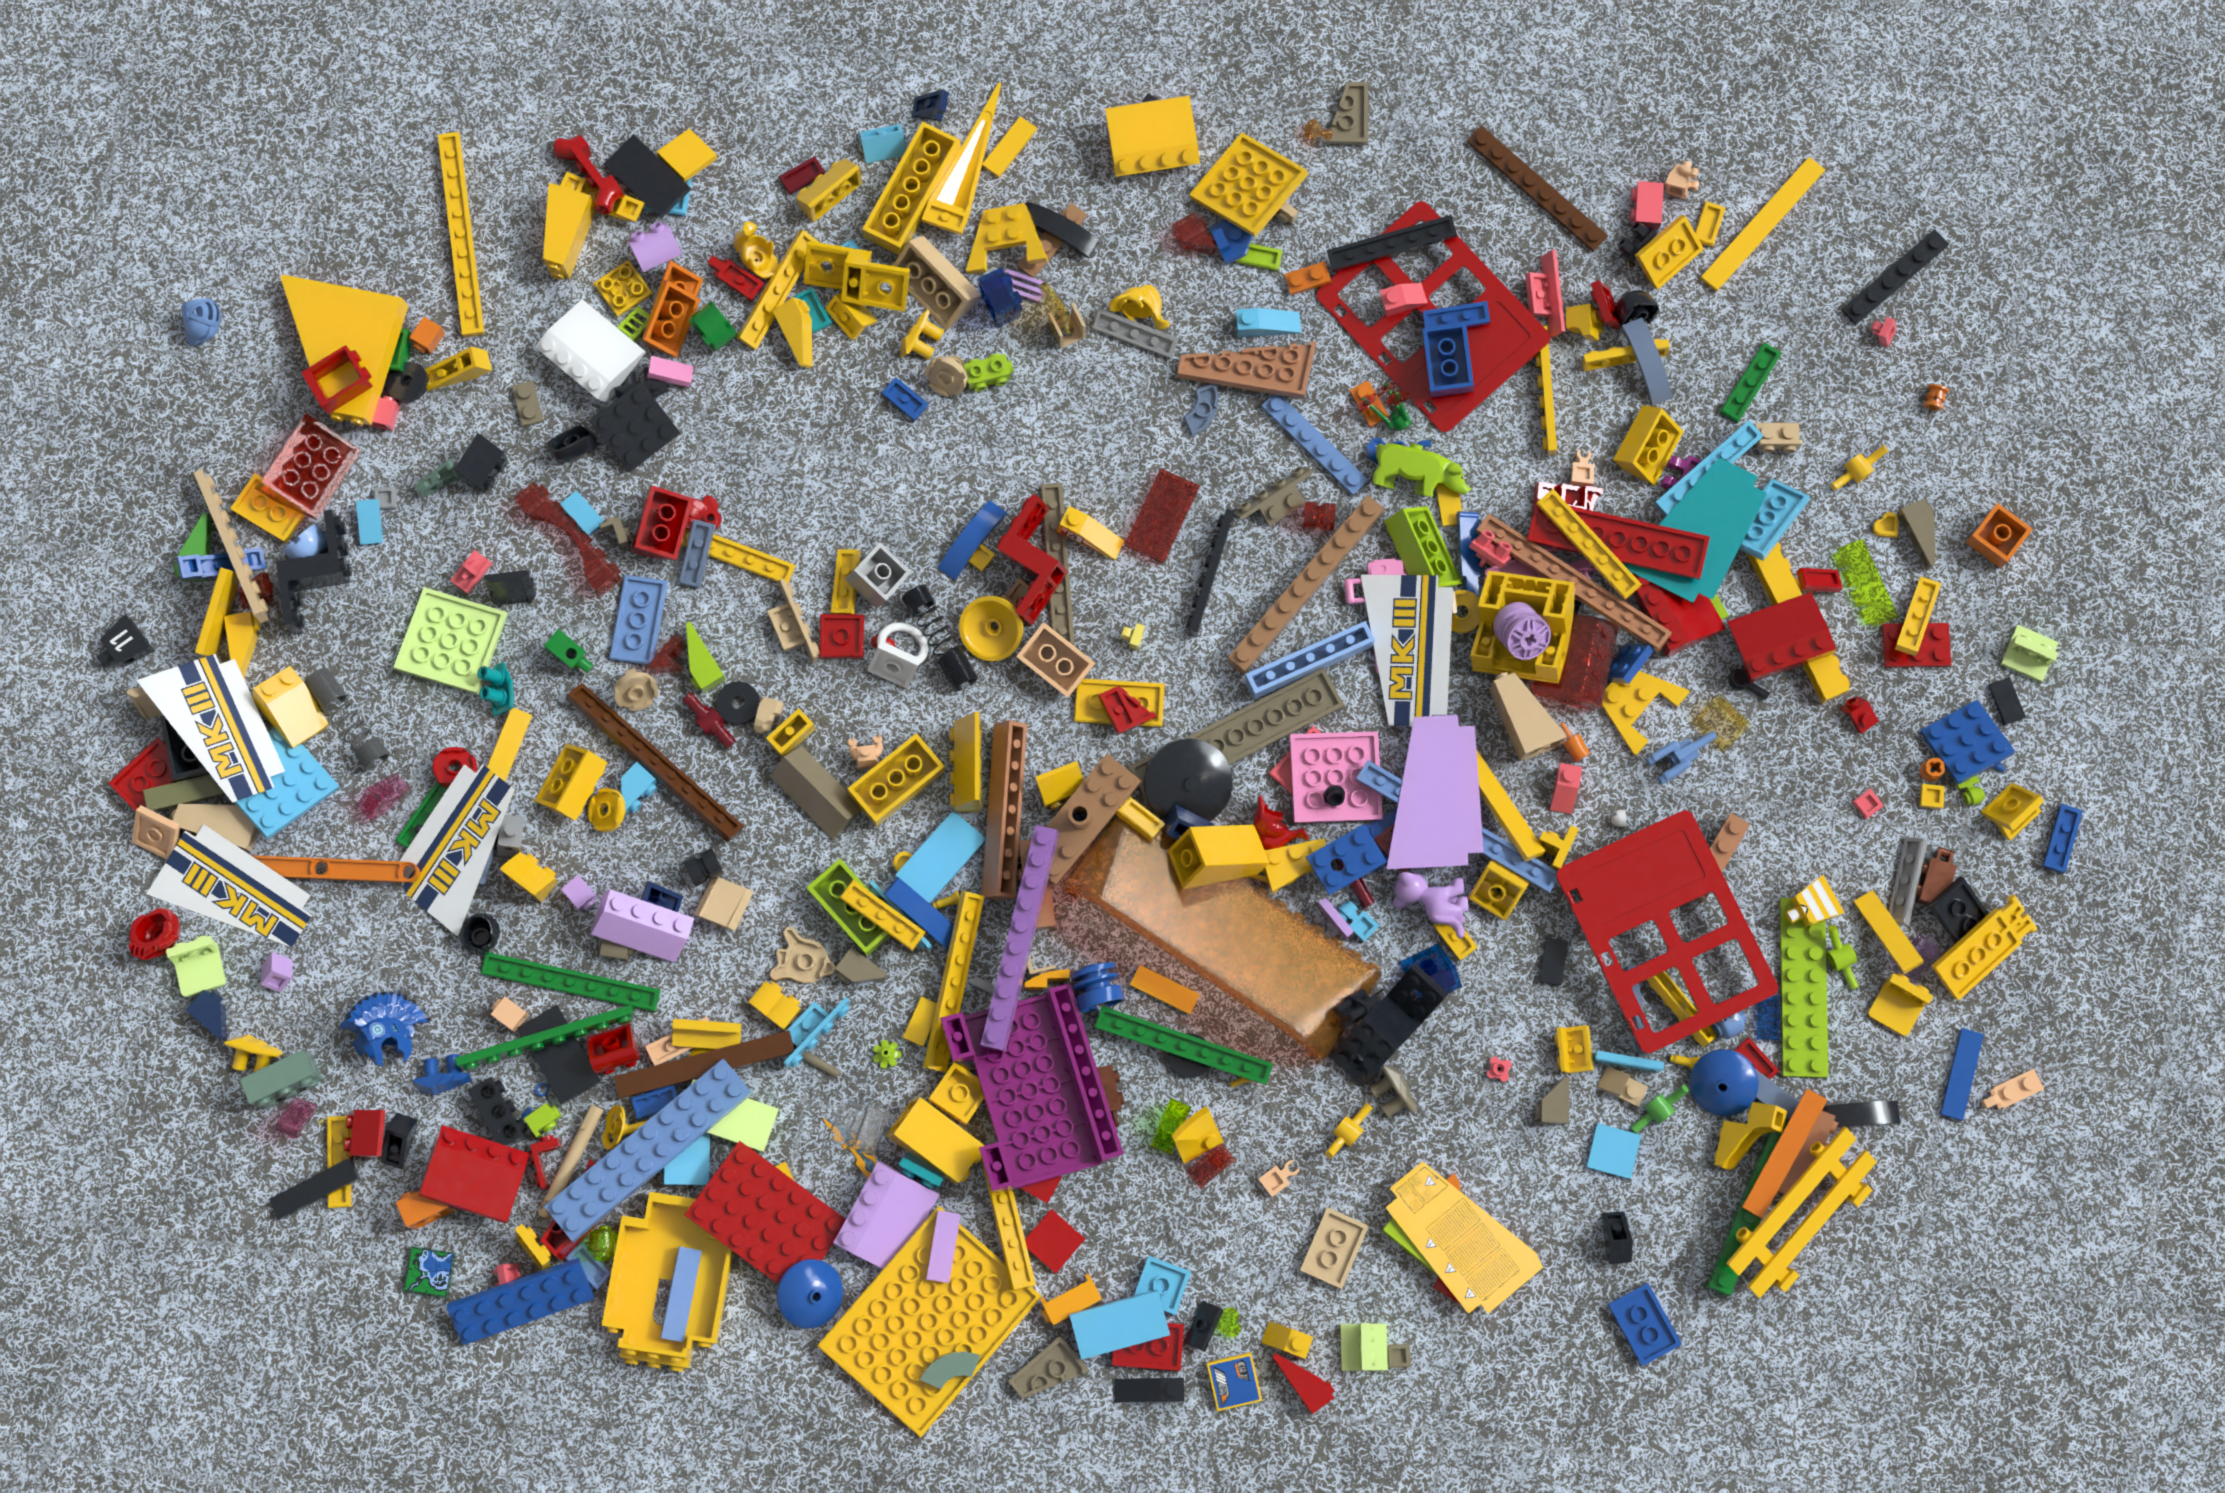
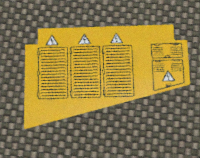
M1421 1162L1390 1187L1397 1199L1390 1203L1386 1209L1467 1313L1473 1311L1480 1304L1487 1313H1490L1543 1268L1535 1251L1426 1163Z

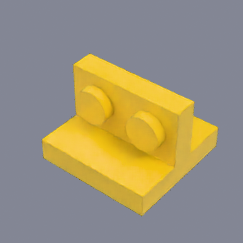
M2011 782L1981 813L1986 819L1996 823L2002 835L2011 841L2041 812L2039 806L2044 800L2041 795Z
M1571 825L1564 833L1562 840L1559 839L1560 836L1552 831H1543L1537 838L1545 852L1554 856L1549 865L1556 871L1561 869L1579 828Z

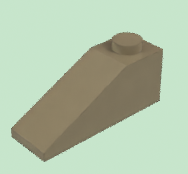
M1924 498L1901 508L1897 516L1926 571H1928L1935 565V517L1933 507Z

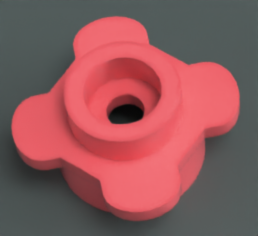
M1492 1057L1487 1076L1490 1079L1497 1078L1502 1082L1509 1079L1508 1071L1512 1066L1511 1062Z

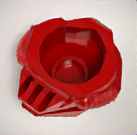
M157 908L146 916L141 915L136 918L131 925L128 936L131 956L144 961L166 955V949L172 948L175 942L179 941L181 926L178 917L169 909Z

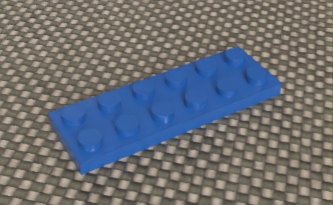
M579 1258L448 1303L447 1310L462 1344L466 1345L595 1299L581 1261Z

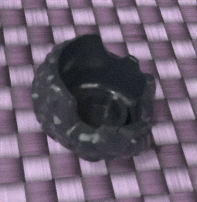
M486 913L474 914L464 921L459 935L461 937L460 942L464 948L472 950L477 956H480L497 945L501 932L499 923L493 916H489Z

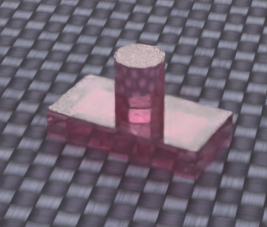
M296 1097L277 1122L276 1131L285 1133L291 1138H299L301 1131L315 1114L317 1104Z

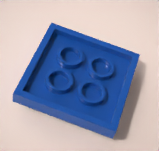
M1978 700L1969 703L1920 731L1936 757L1944 762L1945 769L1957 785L2011 757L2015 753L2014 748Z

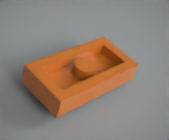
M1325 261L1284 274L1290 295L1303 293L1332 283Z
M1369 380L1349 390L1370 428L1383 422V420L1361 400L1362 397H1365L1389 419L1388 413Z

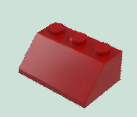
M651 485L645 496L630 552L649 558L676 561L694 498Z

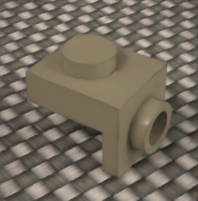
M610 517L599 524L602 533L615 529L622 549L630 546L629 540L632 539L628 526H623L620 517Z

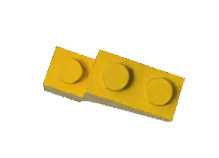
M1752 1102L1751 1109L1748 1112L1747 1124L1723 1121V1126L1719 1133L1718 1149L1714 1156V1165L1726 1170H1733L1760 1136L1770 1132H1783L1787 1111L1776 1105Z

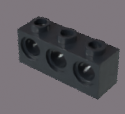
M491 1076L467 1090L496 1143L511 1147L527 1137L524 1133L527 1131V1127L521 1118L517 1120L513 1113L517 1109L511 1099L506 1100L503 1094L506 1089L500 1079L496 1081ZM492 1087L494 1090L493 1096L485 1099L483 1095L485 1089ZM498 1107H503L504 1115L501 1118H495V1110ZM513 1126L515 1128L514 1136L506 1138L505 1130Z

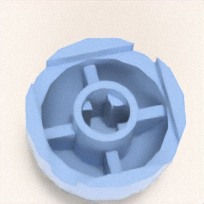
M315 523L301 533L298 538L289 543L282 551L290 559L323 554L327 547L326 535Z

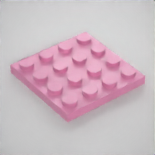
M1378 731L1289 735L1293 823L1376 821L1383 819L1382 795L1356 780L1367 760L1380 767ZM1339 785L1344 789L1345 799L1339 806H1330L1324 801L1323 793L1329 786Z

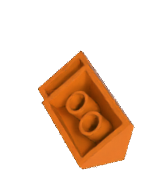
M668 260L642 341L650 349L678 358L691 325L688 319L696 312L700 302V298L696 297L703 279L671 260Z

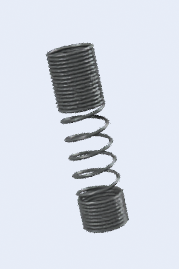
M320 668L311 673L304 681L306 687L324 713L332 715L331 723L338 724L337 731L345 733L344 741L351 742L350 749L356 751L355 756L365 770L375 769L377 766H375L376 764L373 761L380 757V761L385 762L389 757V753L378 737L370 739L358 749L352 748L354 741L364 732L366 733L363 736L367 735L371 728L365 729L352 740H346L347 733L356 724H358L356 727L361 726L365 719L357 721L346 731H340L341 723L351 714L353 715L350 718L357 715L358 710L350 712L339 722H333L334 715L346 704L348 705L343 709L348 708L352 701L344 703L333 713H327L335 708L333 707L334 705L330 704L335 698L341 704L346 700L347 694L328 668Z

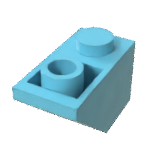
M637 761L621 777V794L625 801V813L627 815L630 811L635 813L641 807L642 803L638 800L639 797L642 799L645 796L650 797L657 790V780Z

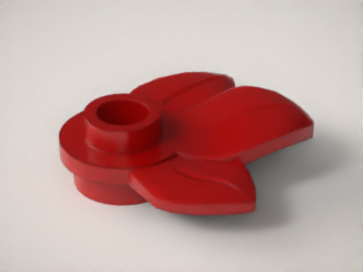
M706 495L702 501L694 498L685 529L691 531L693 519L715 524V530L719 528L722 523V517L718 512L719 505L716 499L710 495ZM708 517L715 518L713 521L707 520Z

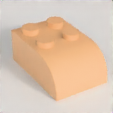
M1044 622L1016 656L1068 698L1096 664Z

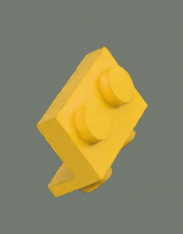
M1589 1026L1557 1027V1033H1555L1554 1038L1555 1044L1559 1048L1557 1065L1561 1072L1570 1074L1594 1071Z

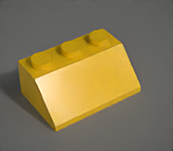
M845 158L840 162H835L827 173L816 177L811 186L805 187L798 192L796 197L797 205L813 223L816 222L862 184L860 168Z
M1642 405L1613 460L1622 470L1655 486L1684 431L1662 408Z
M566 743L534 801L566 818L576 821L583 812V807L592 795L594 787L603 775L608 762L589 750Z

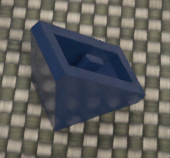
M647 881L641 900L678 912L684 896Z

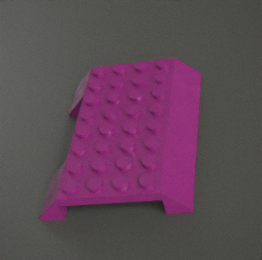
M1070 983L1050 988L1047 994L1018 1001L1006 1052L985 1048L980 1045L989 1009L963 1016V1012L940 1018L953 1062L973 1061L996 1136V1143L979 1147L992 1192L1012 1191L1097 1167L1124 1155Z

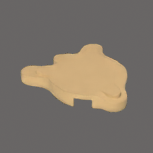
M791 926L785 928L783 934L788 943V948H780L776 951L778 964L769 973L773 981L789 978L799 983L810 984L825 976L834 974L835 964L830 961L826 950L819 942L802 938Z

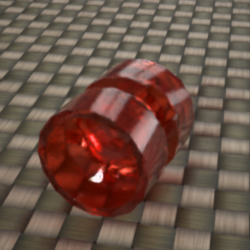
M1305 501L1303 529L1315 530L1317 527H1320L1321 531H1334L1336 503L1323 502L1322 505H1319L1317 502Z

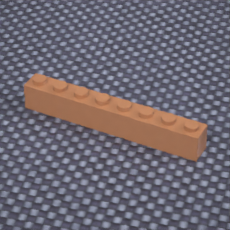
M1012 720L995 723L993 733L981 895L985 896L984 899L995 901L1015 899L1027 724Z

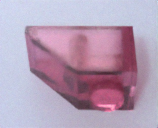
M395 773L367 788L357 807L373 821L393 807L411 787Z

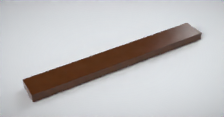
M788 1030L614 1076L618 1098L623 1099L693 1079H699L723 1058L732 1069H737L790 1055L795 1051L791 1032Z

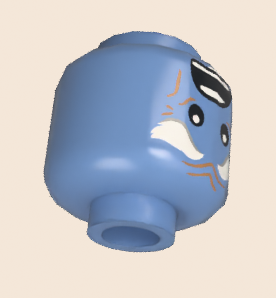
M1740 1011L1712 1024V1028L1718 1037L1730 1039L1745 1030L1744 1022L1747 1019L1743 1011Z

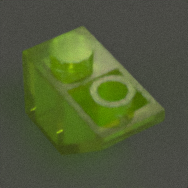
M1170 1098L1150 1146L1171 1155L1175 1147L1172 1134L1186 1121L1191 1106Z

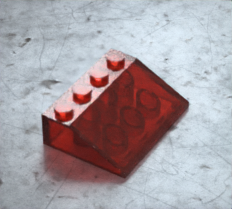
M305 413L295 424L255 486V489L275 502L318 520L361 450Z
M1573 613L1570 640L1559 684L1534 680L1531 693L1589 711L1601 708L1619 626L1602 618Z

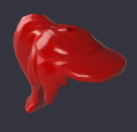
M1257 796V809L1253 825L1264 850L1284 847L1295 838L1308 841L1309 836L1304 828L1289 830L1281 822L1284 812L1268 809L1269 806L1265 804L1263 796Z

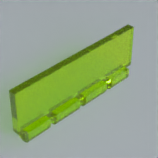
M1860 539L1839 547L1840 552L1835 553L1833 557L1839 569L1846 566L1848 568L1841 572L1848 589L1854 586L1857 587V589L1850 593L1857 608L1864 605L1866 609L1860 611L1865 625L1873 623L1876 627L1898 618L1899 615L1864 540Z

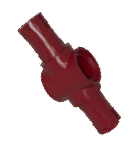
M692 692L683 698L682 702L694 714L695 723L705 731L706 735L715 736L726 749H729L736 742L735 738L725 729L723 718L712 706H704Z

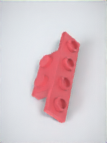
M1554 249L1541 256L1542 273L1529 272L1525 275L1529 312L1533 316L1548 317L1550 338L1565 332L1558 259Z

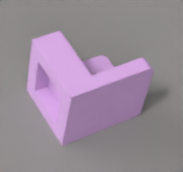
M272 952L261 966L260 985L282 992L292 979V960Z

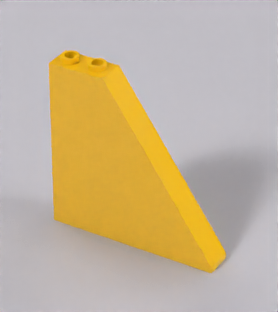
M282 274L281 281L309 366L311 367L347 345L351 351L354 349L357 351L362 359L359 362L362 368L365 366L372 376L369 380L373 387L328 414L330 419L337 422L347 420L357 426H363V424L372 425L373 416L384 387L408 304L402 297ZM348 361L319 379L330 398L359 380L360 377L352 363Z

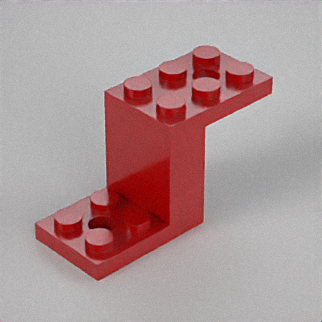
M1032 494L1030 498L1028 497L1024 501L1022 511L1012 519L1010 529L1000 537L997 547L1006 559L1037 578L1030 583L1028 593L1018 601L1015 611L1031 626L1068 572L1058 560L1028 542L1049 511L1047 505L1035 494Z

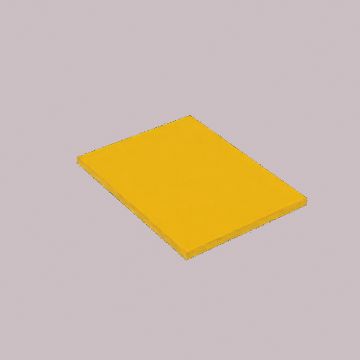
M940 1206L933 1211L817 1345L920 1438L1042 1297L1032 1287L1012 1291L1006 1264L960 1223L949 1283L926 1279L938 1210L945 1211ZM964 1351L981 1355L972 1377L964 1375L955 1376L948 1380L941 1389L920 1380L927 1367L936 1359L946 1354Z

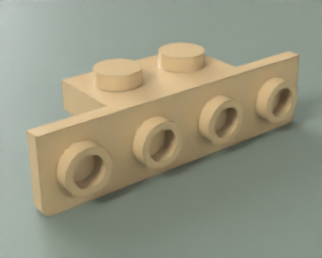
M781 579L779 588L786 604L768 610L767 615L783 652L805 645L812 664L817 663V655L820 654L816 642H811L809 637L811 635L810 628L807 622L803 623L801 619L803 613L799 603L795 604L792 598L794 596L790 583L786 584L785 579Z

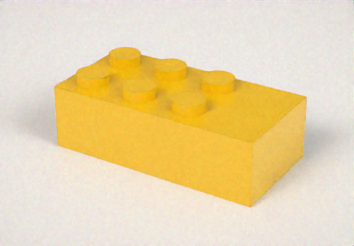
M916 733L848 787V795L875 827H878L945 773V766Z

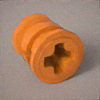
M1929 384L1927 388L1930 392H1927V401L1924 402L1923 406L1934 411H1942V403L1946 400L1944 395L1949 393V389L1938 384Z
M1931 758L1920 766V775L1924 780L1934 782L1945 772V764L1939 758ZM1932 766H1935V772L1932 773L1930 769Z

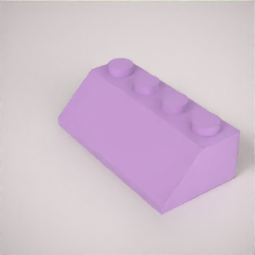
M610 889L603 892L590 935L675 963L688 940L694 918Z

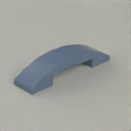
M1643 318L1622 325L1628 345L1632 347L1646 386L1644 387L1652 406L1672 399V392L1665 368Z

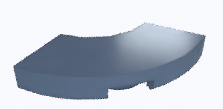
M1209 384L1195 390V407L1189 414L1183 417L1191 437L1205 430L1216 414L1218 407L1216 384Z

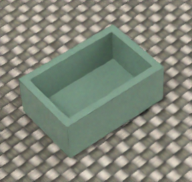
M301 1050L239 1080L249 1104L258 1108L263 1107L265 1110L277 1105L276 1101L283 1097L285 1100L297 1096V1091L303 1088L306 1090L315 1088L319 1085L318 1081L323 1078L313 1055Z

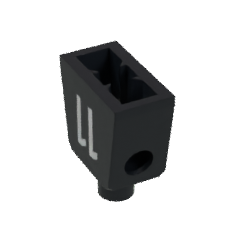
M125 614L101 637L100 640L106 647V650L96 657L104 667L114 660L121 667H125L153 653L155 650L133 620Z

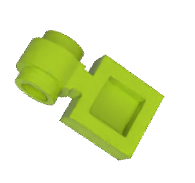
M1977 775L1959 785L1955 783L1958 790L1966 789L1963 793V798L1967 805L1971 804L1973 806L1985 799L1983 789L1974 786L1980 782Z

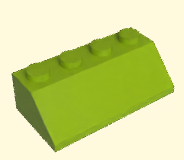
M1428 506L1404 508L1384 520L1387 532L1395 544L1396 552L1400 556L1405 572L1408 575H1438V587L1454 588L1463 584Z

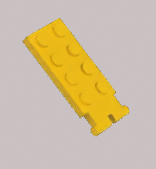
M2015 894L2009 895L2007 897L2008 902L2001 909H1993L1931 965L1954 999L1959 1001L2023 943L2021 939L2028 932L2033 933L2037 930L2029 915L2023 913L2025 909Z

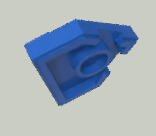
M1223 220L1210 227L1226 265L1247 255L1249 245L1254 236L1227 220Z

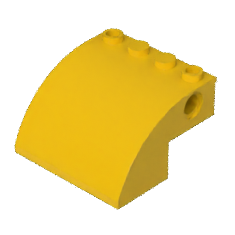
M1488 570L1478 603L1480 624L1470 654L1472 671L1496 675L1505 672L1508 675L1515 673L1519 678L1559 684L1572 628L1575 582ZM1514 602H1523L1530 605L1550 627L1551 637L1547 648L1539 656L1530 660H1521L1514 657L1494 634V619L1498 612L1506 605Z

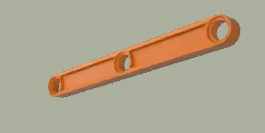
M251 855L284 878L414 883L420 877L419 867L412 862ZM319 863H325L327 867L326 872L322 875H318L315 870ZM411 866L414 868L415 873L413 877L407 879L404 877L403 872L405 868Z

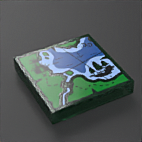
M411 1246L402 1292L448 1299L457 1253Z

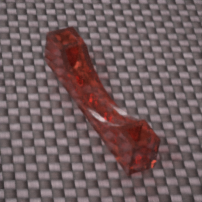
M533 481L514 497L515 501L531 519L553 524L566 532L575 541L582 554L586 580L601 597L604 596L621 581L619 576L621 571L613 562L609 565L605 560L606 554L599 547L595 549L590 544L593 540L585 531L580 533L576 528L578 526L577 522L571 516L566 517L562 513L564 508L557 500L551 501L548 497L550 495L549 491L542 484L538 486Z

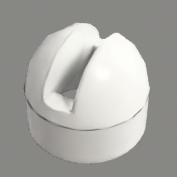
M1625 809L1612 813V825L1620 828L1627 827Z

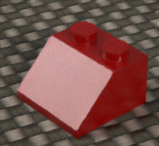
M386 1110L350 1111V1115L346 1116L345 1128L349 1129L348 1138L345 1137L343 1142V1151H346V1157L375 1159L381 1156Z

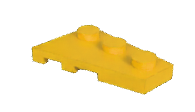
M1325 838L1265 850L1269 864L1264 868L1271 894L1278 892L1285 885L1295 882L1297 878L1304 874H1309L1313 871L1306 857L1326 846Z

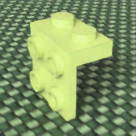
M200 936L194 941L177 943L172 948L166 949L167 957L175 965L183 997L200 994L203 990L209 991L226 984L219 947L211 936Z

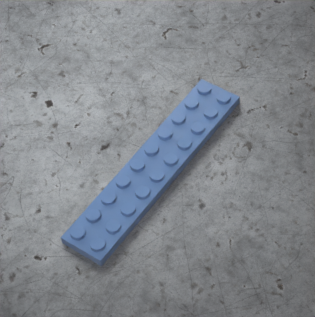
M723 1058L544 1207L574 1243L753 1093Z

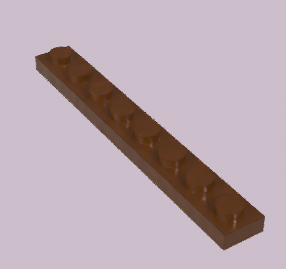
M1482 125L1467 140L1470 146L1592 252L1608 238V235Z

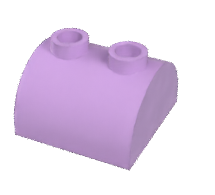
M656 222L650 226L651 230L645 233L636 231L631 234V239L627 241L643 272L682 255L667 223Z

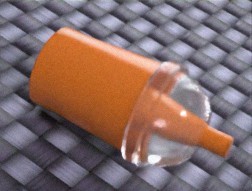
M1564 722L1561 723L1560 726L1566 735V739L1562 744L1575 763L1591 754L1580 735V731L1573 726L1566 727Z

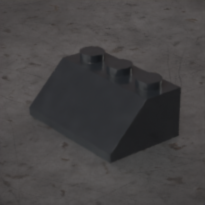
M164 715L160 716L172 779L188 780L209 775L210 773Z

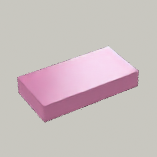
M651 356L647 377L690 387L693 366Z

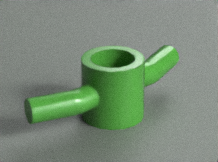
M1682 1085L1667 1098L1662 1093L1656 1096L1644 1106L1648 1113L1630 1127L1632 1131L1637 1134L1653 1120L1658 1125L1676 1111L1671 1105L1689 1092L1688 1088Z

